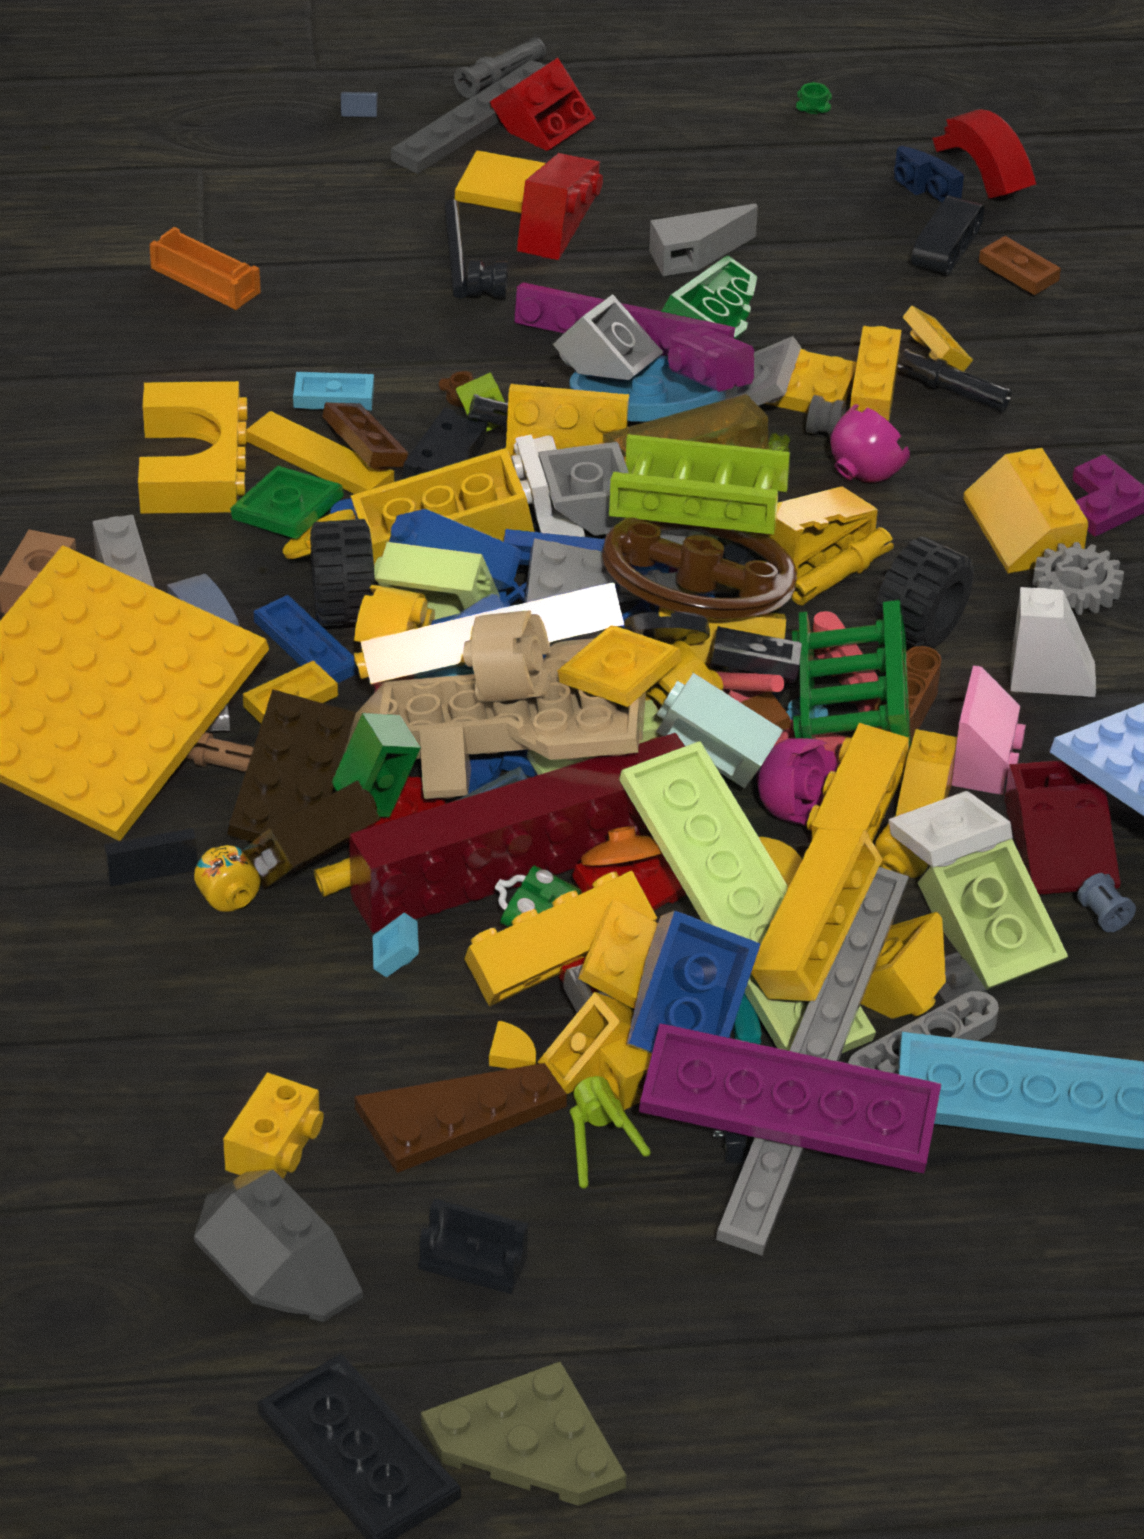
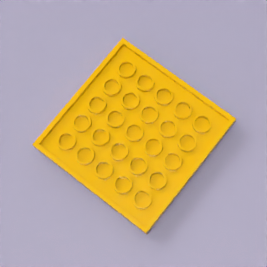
M62 545L0 620V782L121 841L268 652L267 640Z

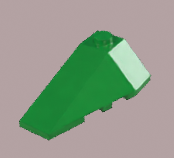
M727 255L671 294L661 312L735 327L734 339L737 340L747 329L748 323L746 318L751 310L749 303L754 295L757 276Z

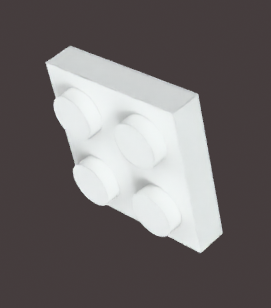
M968 791L889 819L891 835L932 867L951 865L960 857L976 851L984 852L991 850L998 843L1013 838L1011 822Z

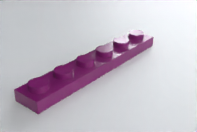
M523 282L517 286L515 323L565 333L581 317L603 302L604 299ZM621 303L663 351V355H668L669 338L674 333L690 332L691 329L705 326L715 332L734 338L735 327Z

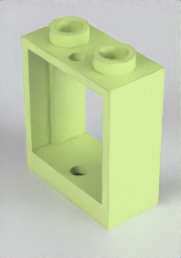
M387 542L383 556L378 557L375 563V581L378 582L379 586L424 594L428 602L427 608L435 610V620L459 614L490 593L497 594L500 597L482 554Z

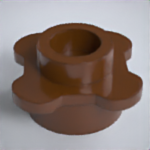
M460 371L452 374L449 379H441L438 387L440 390L446 391V400L451 405L464 407L456 388L475 379H473L471 372Z

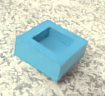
M403 913L373 935L374 970L385 977L390 976L402 966L409 964L419 954L418 923L406 913Z

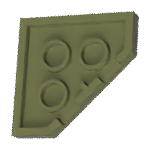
M561 1361L421 1412V1426L443 1464L459 1469L462 1468L463 1464L489 1471L491 1479L530 1490L531 1486L534 1485L559 1493V1500L578 1506L626 1488L625 1472Z

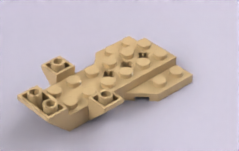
M595 638L558 641L550 646L551 654H546V657L543 658V669L551 668L550 685L544 696L498 702H479L475 693L476 679L474 674L384 682L356 713L347 746L362 713L401 715L421 747L416 759H421L424 799H449L456 796L468 795L471 776L469 754H496L504 751L531 750L549 760H576L582 757L621 756L627 753H638L639 740H643L646 692L629 707L560 683L557 670Z

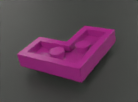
M1105 454L1074 468L1072 480L1089 493L1076 500L1088 520L1087 531L1094 537L1144 513V485Z

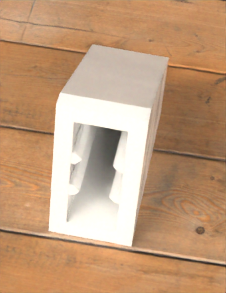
M1020 587L1010 661L1011 691L1095 697V661L1063 590Z

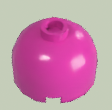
M854 404L839 419L831 434L830 443L832 454L836 460L835 468L848 480L855 478L860 482L875 484L885 481L906 464L910 459V451L907 446L903 451L897 443L901 435L884 417L868 407L863 412L857 410L859 405Z
M795 738L779 742L773 746L757 771L756 783L760 799L765 809L779 820L790 824L807 826L813 806H821L825 797L823 795V788L830 771L836 772L838 769L834 752L825 750L823 745L827 743L823 740Z

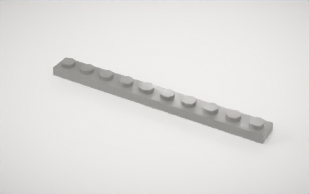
M882 867L878 868L816 1000L809 1001L790 1051L839 1061L907 887L909 876ZM757 1137L754 1138L719 1225L716 1240L761 1256L763 1255L802 1156L803 1147Z

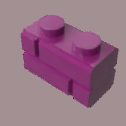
M705 326L691 329L690 332L674 333L669 338L668 362L672 372L718 392L732 389L734 386L740 387L752 384L754 379V349L751 345L715 332Z

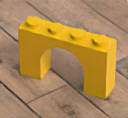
M239 381L144 383L143 418L145 438H196L209 442L213 446L201 453L189 456L140 457L138 474L140 514L231 512L230 508L238 501V496L245 495V472L239 471H246V447L239 446H247L246 422L240 421L248 420L247 397H240Z

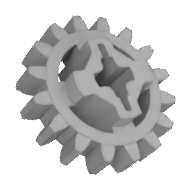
M1074 542L1073 547L1069 548L1060 543L1058 544L1057 552L1047 548L1044 551V557H1037L1033 585L1037 586V588L1063 590L1070 607L1075 608L1078 615H1082L1083 609L1088 608L1093 613H1098L1100 604L1110 608L1112 607L1113 599L1120 598L1124 571L1119 570V560L1109 561V551H1104L1100 554L1095 552L1096 545L1091 544L1087 549H1083L1079 542Z

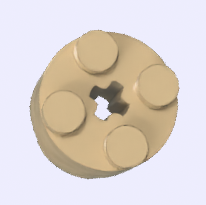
M532 610L476 616L473 621L472 639L466 640L463 644V657L468 667L473 666L476 679L475 693L478 701L498 702L544 696L547 693L551 680V668L543 669V655L551 654L547 630L541 616L538 613H532Z

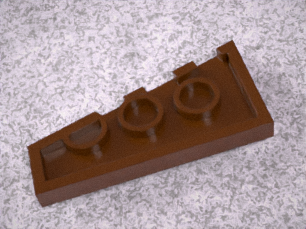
M545 1063L354 1096L355 1110L396 1173L567 1107V1094Z

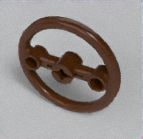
M629 517L621 520L610 529L605 537L602 553L604 565L611 577L632 595L664 610L674 613L675 611L695 613L704 616L706 619L738 620L768 614L780 608L791 598L797 581V569L789 553L777 541L763 533L640 520ZM661 531H691L725 538L753 550L767 562L753 560L747 562L744 566L723 559L724 546L712 537L704 535L688 536L681 545L661 538ZM658 562L678 569L676 581L685 589L695 592H709L715 589L718 582L740 590V598L704 597L670 589L644 577L630 564L648 567Z

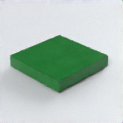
M276 466L230 508L232 519L298 539L344 496L342 484Z

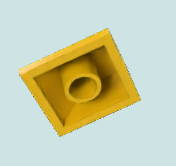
M938 912L891 925L862 999V1005L894 1019L908 1014L919 1016L935 1004L934 996L946 982L943 922Z

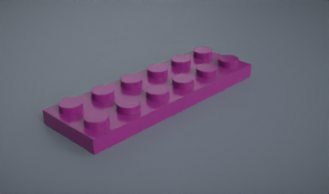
M660 1023L640 1100L639 1112L924 1174L942 1084Z

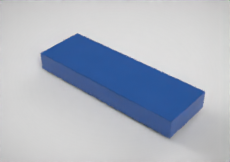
M289 595L253 611L254 622L300 666L314 660L337 683L359 673L354 656Z

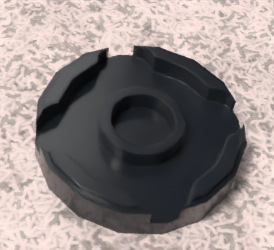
M675 611V613H671V617H660V613L648 612L628 617L624 622V629L643 634L646 637L667 644L683 641L689 645L705 641L710 637L708 620L704 616L695 613Z

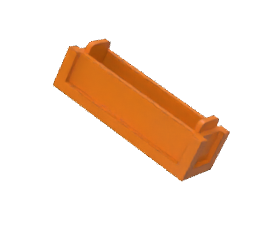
M176 227L164 233L159 241H153L149 244L151 269L235 310L261 293L259 267L254 265L250 267L245 262L242 263L180 233V229Z

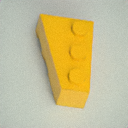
M841 486L779 502L777 504V520L774 535H767L777 541L789 553L795 563L797 578L837 555L841 552L842 546L848 542L854 541L855 543L872 533L876 529L878 509Z

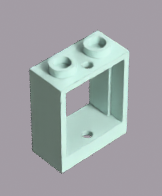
M695 673L691 675L686 685L679 681L676 682L656 714L664 719L657 729V733L666 736L676 732L685 746L701 741L717 770L743 788L747 786L759 770L783 732L781 728Z

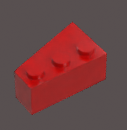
M558 153L525 180L517 245L518 252L555 260L560 259L593 200L600 194L603 184V175L599 174L600 161Z

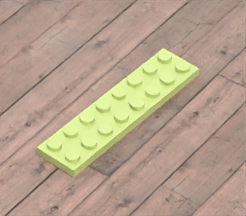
M701 741L623 769L619 778L621 784L702 921L761 944L787 892L788 885ZM751 974L745 989L746 996L777 1048L790 1051L809 1001L768 999ZM861 1006L842 1053L873 1041L876 1031Z

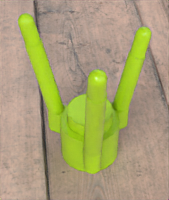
M599 1076L582 1080L574 1089V1098L577 1105L570 1109V1115L574 1122L579 1186L585 1189L588 1187L586 1122L599 1127L613 1121L616 1127H622L643 1156H649L651 1151L624 1112L620 1101L615 1098L608 1080Z

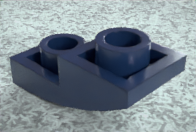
M905 146L897 148L894 178L914 195L928 191L941 203L948 195L962 199L964 180L962 172L925 152Z

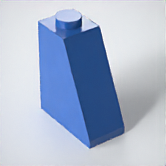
M428 509L397 515L396 521L391 528L389 540L392 543L482 554L497 590L512 587L522 551L513 545Z

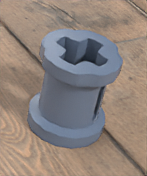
M1098 873L1084 882L1078 891L1077 898L1083 906L1090 907L1099 917L1098 923L1104 931L1115 932L1132 920L1136 907L1131 899L1122 897L1115 889V882L1109 874Z

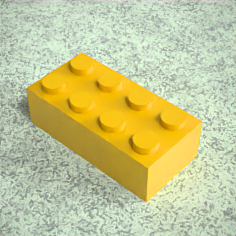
M507 448L351 495L357 519H365L370 528L374 567L377 558L383 556L386 543L389 542L391 537L392 525L396 521L397 515L422 509H428L503 542L506 529L535 532L527 498Z

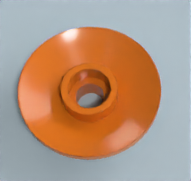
M634 826L620 827L609 830V840L585 853L581 857V863L589 866L623 863L661 854L662 851L653 837L636 835Z

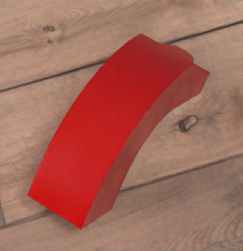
M979 109L946 119L948 126L944 127L945 134L932 138L936 152L959 147L972 156L980 170L988 199L1036 185L1030 161L1019 138L1000 116L991 111Z

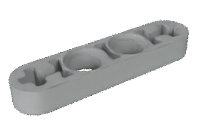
M982 991L964 993L856 1051L851 1055L848 1064L898 1074L899 1056L894 1054L893 1051L900 1047L902 1032L931 1035L930 1030L945 1028L953 1034L949 1038L978 1041L995 1030L999 1011L998 1002L993 996Z

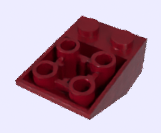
M1062 760L1009 764L1004 803L1021 859L1038 894L1079 891L1087 879L1098 873L1109 874L1115 882L1114 887L1120 888L1121 882L1106 790Z

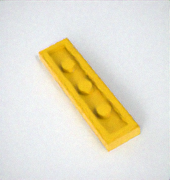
M269 411L247 429V442L322 479L342 484L343 489L353 494L394 482V470L390 468L386 471L372 469L366 465V462L356 452L272 411Z

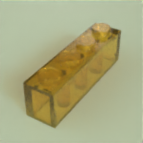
M747 394L605 433L603 434V444L618 442L625 464L628 434L768 449V416Z

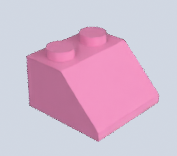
M973 665L961 713L951 786L1003 795L1006 779L1008 778L1009 764H1018L1019 753H1014L1013 749H1022L1026 725L1018 724L1020 705L980 666Z

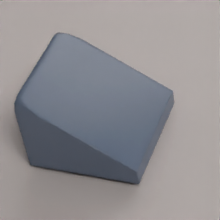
M342 92L341 116L377 117L378 92Z

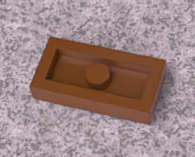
M1006 236L980 250L979 263L1034 295L1060 279V267Z

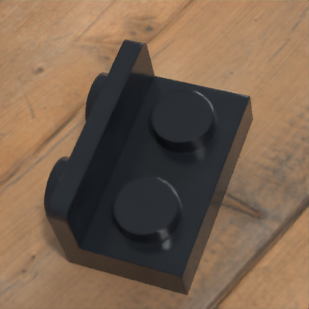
M718 626L710 667L735 673L757 672L758 674L780 675L785 683H793L797 678L802 643Z

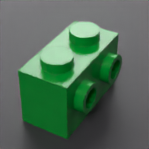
M362 713L332 780V784L337 791L358 780L362 788L373 796L379 817H390L421 749L401 715Z

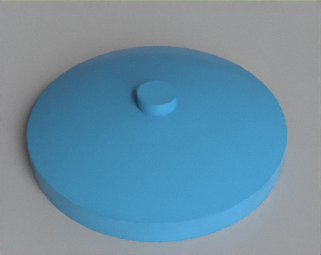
M659 356L630 380L584 375L577 372L573 373L570 378V389L629 394L628 421L661 422L689 418L717 408L726 399V390L718 392L672 372L669 368L668 356Z

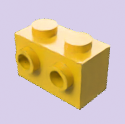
M267 1072L223 1138L225 1170L242 1175L250 1171L273 1169L282 1179H284L287 1172H294L300 1162L303 1147L309 1138L315 1139L323 1124L324 1114L319 1111V1090Z

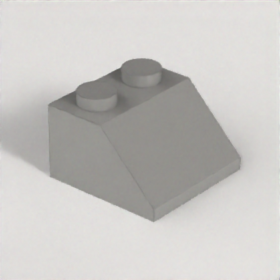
M613 294L581 317L553 344L559 351L561 359L568 366L573 367L578 374L624 380L633 378L663 353Z
M618 442L538 452L553 505L557 511L595 536L608 534L612 527L621 520L626 519L609 516L610 479L613 472L629 473Z

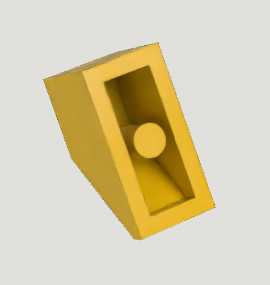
M915 730L906 761L896 815L907 813L948 798L952 784L957 737Z
M594 992L538 1060V1063H545L566 1094L573 1092L582 1080L599 1076L600 1048L629 1035L634 1011L631 1007L616 999Z

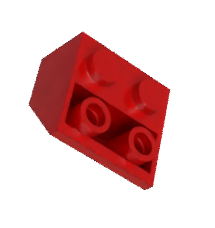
M559 58L551 61L489 101L508 133L545 151L550 150L596 119Z

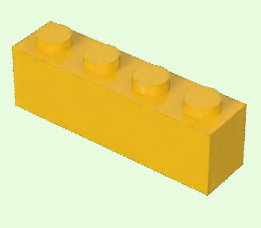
M865 829L817 830L770 923L751 972L768 999L816 1000L883 860Z
M630 871L621 876H618L617 872L606 874L592 884L594 888L580 895H578L576 890L567 892L552 902L554 907L539 914L536 909L526 911L512 920L513 926L498 933L495 928H490L471 939L472 945L469 946L464 959L489 1007L560 974L562 966L587 957L605 910L614 899L656 922L657 916L634 873Z

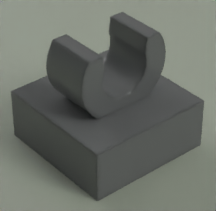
M959 952L944 956L946 982L934 996L938 1007L970 991L986 993V988L965 958L961 959Z

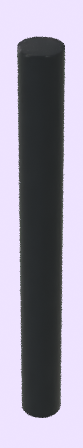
M450 199L445 202L444 206L453 295L461 299L465 298L468 292L460 209L458 201Z

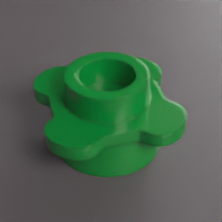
M816 82L807 83L797 92V97L800 98V101L796 102L798 110L810 114L825 113L831 110V104L828 101L832 99V94L824 84Z

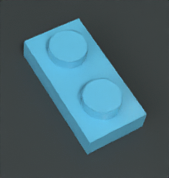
M296 372L293 393L294 408L319 410L324 409L325 402L360 403L366 410L372 411L374 374Z

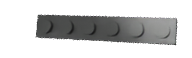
M534 60L528 61L392 147L391 161L417 174L421 173L499 123L501 120L489 101L544 65Z

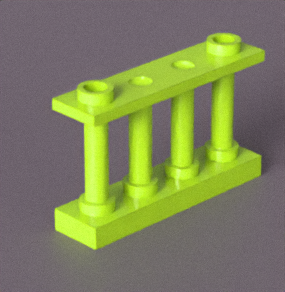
M628 434L626 439V466L629 473L613 472L610 479L609 516L633 517L640 520L774 535L777 520L778 491L787 492L790 452Z

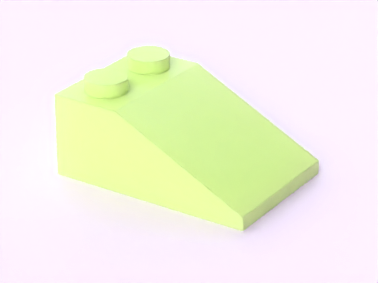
M1012 838L998 843L991 850L984 852L976 851L960 857L951 865L930 866L918 881L931 912H938L942 917L943 932L962 958H965L986 990L1067 959L1068 955Z

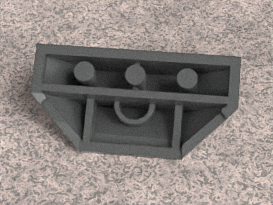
M273 1169L245 1172L206 1196L194 1234V1241L253 1304L287 1313L307 1314L309 1319L324 1322L363 1298V1290L333 1230Z

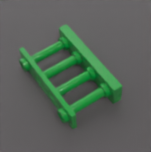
M900 600L883 602L884 619L876 620V625L812 633L808 613L799 612V630L792 631V641L802 643L800 654L801 715L793 716L795 738L816 739L815 735L854 731L857 729L858 724L862 723L875 728L882 727V730L908 737L909 746H911L906 633ZM877 641L879 645H885V647L877 648V653L814 660V649ZM880 670V673H886V676L878 677L879 681L814 689V677ZM877 698H881V702H887V705H880V710L815 718V706Z

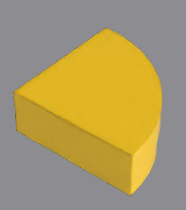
M498 1021L489 1053V1066L512 1069L535 1065L536 1050L530 1037L520 1028Z

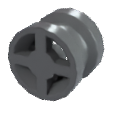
M814 395L808 411L806 432L813 435L823 432L827 433L831 438L834 426L846 413V401L837 399L834 402L825 401L822 396Z

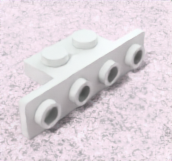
M526 435L516 438V443L514 444L516 455L511 456L512 463L518 478L524 479L520 483L528 504H532L540 533L585 537L583 527L557 511L553 505L538 457V452L556 450L553 437L548 435L533 439L532 435Z

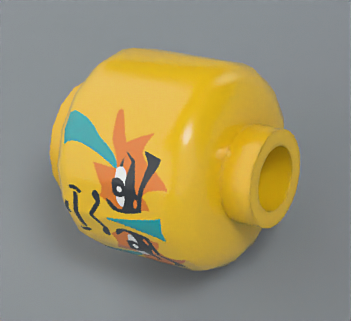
M225 845L208 850L199 860L194 873L196 885L207 902L213 908L222 912H230L245 907L255 898L260 888L261 879L257 869L242 850L236 846Z

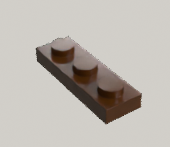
M325 402L322 417L348 443L350 448L366 462L368 467L379 471L389 470L390 467H403L408 457V452L360 403Z

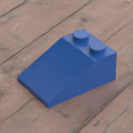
M675 910L662 915L645 960L627 1044L652 1054L660 1023L729 1038L761 944Z

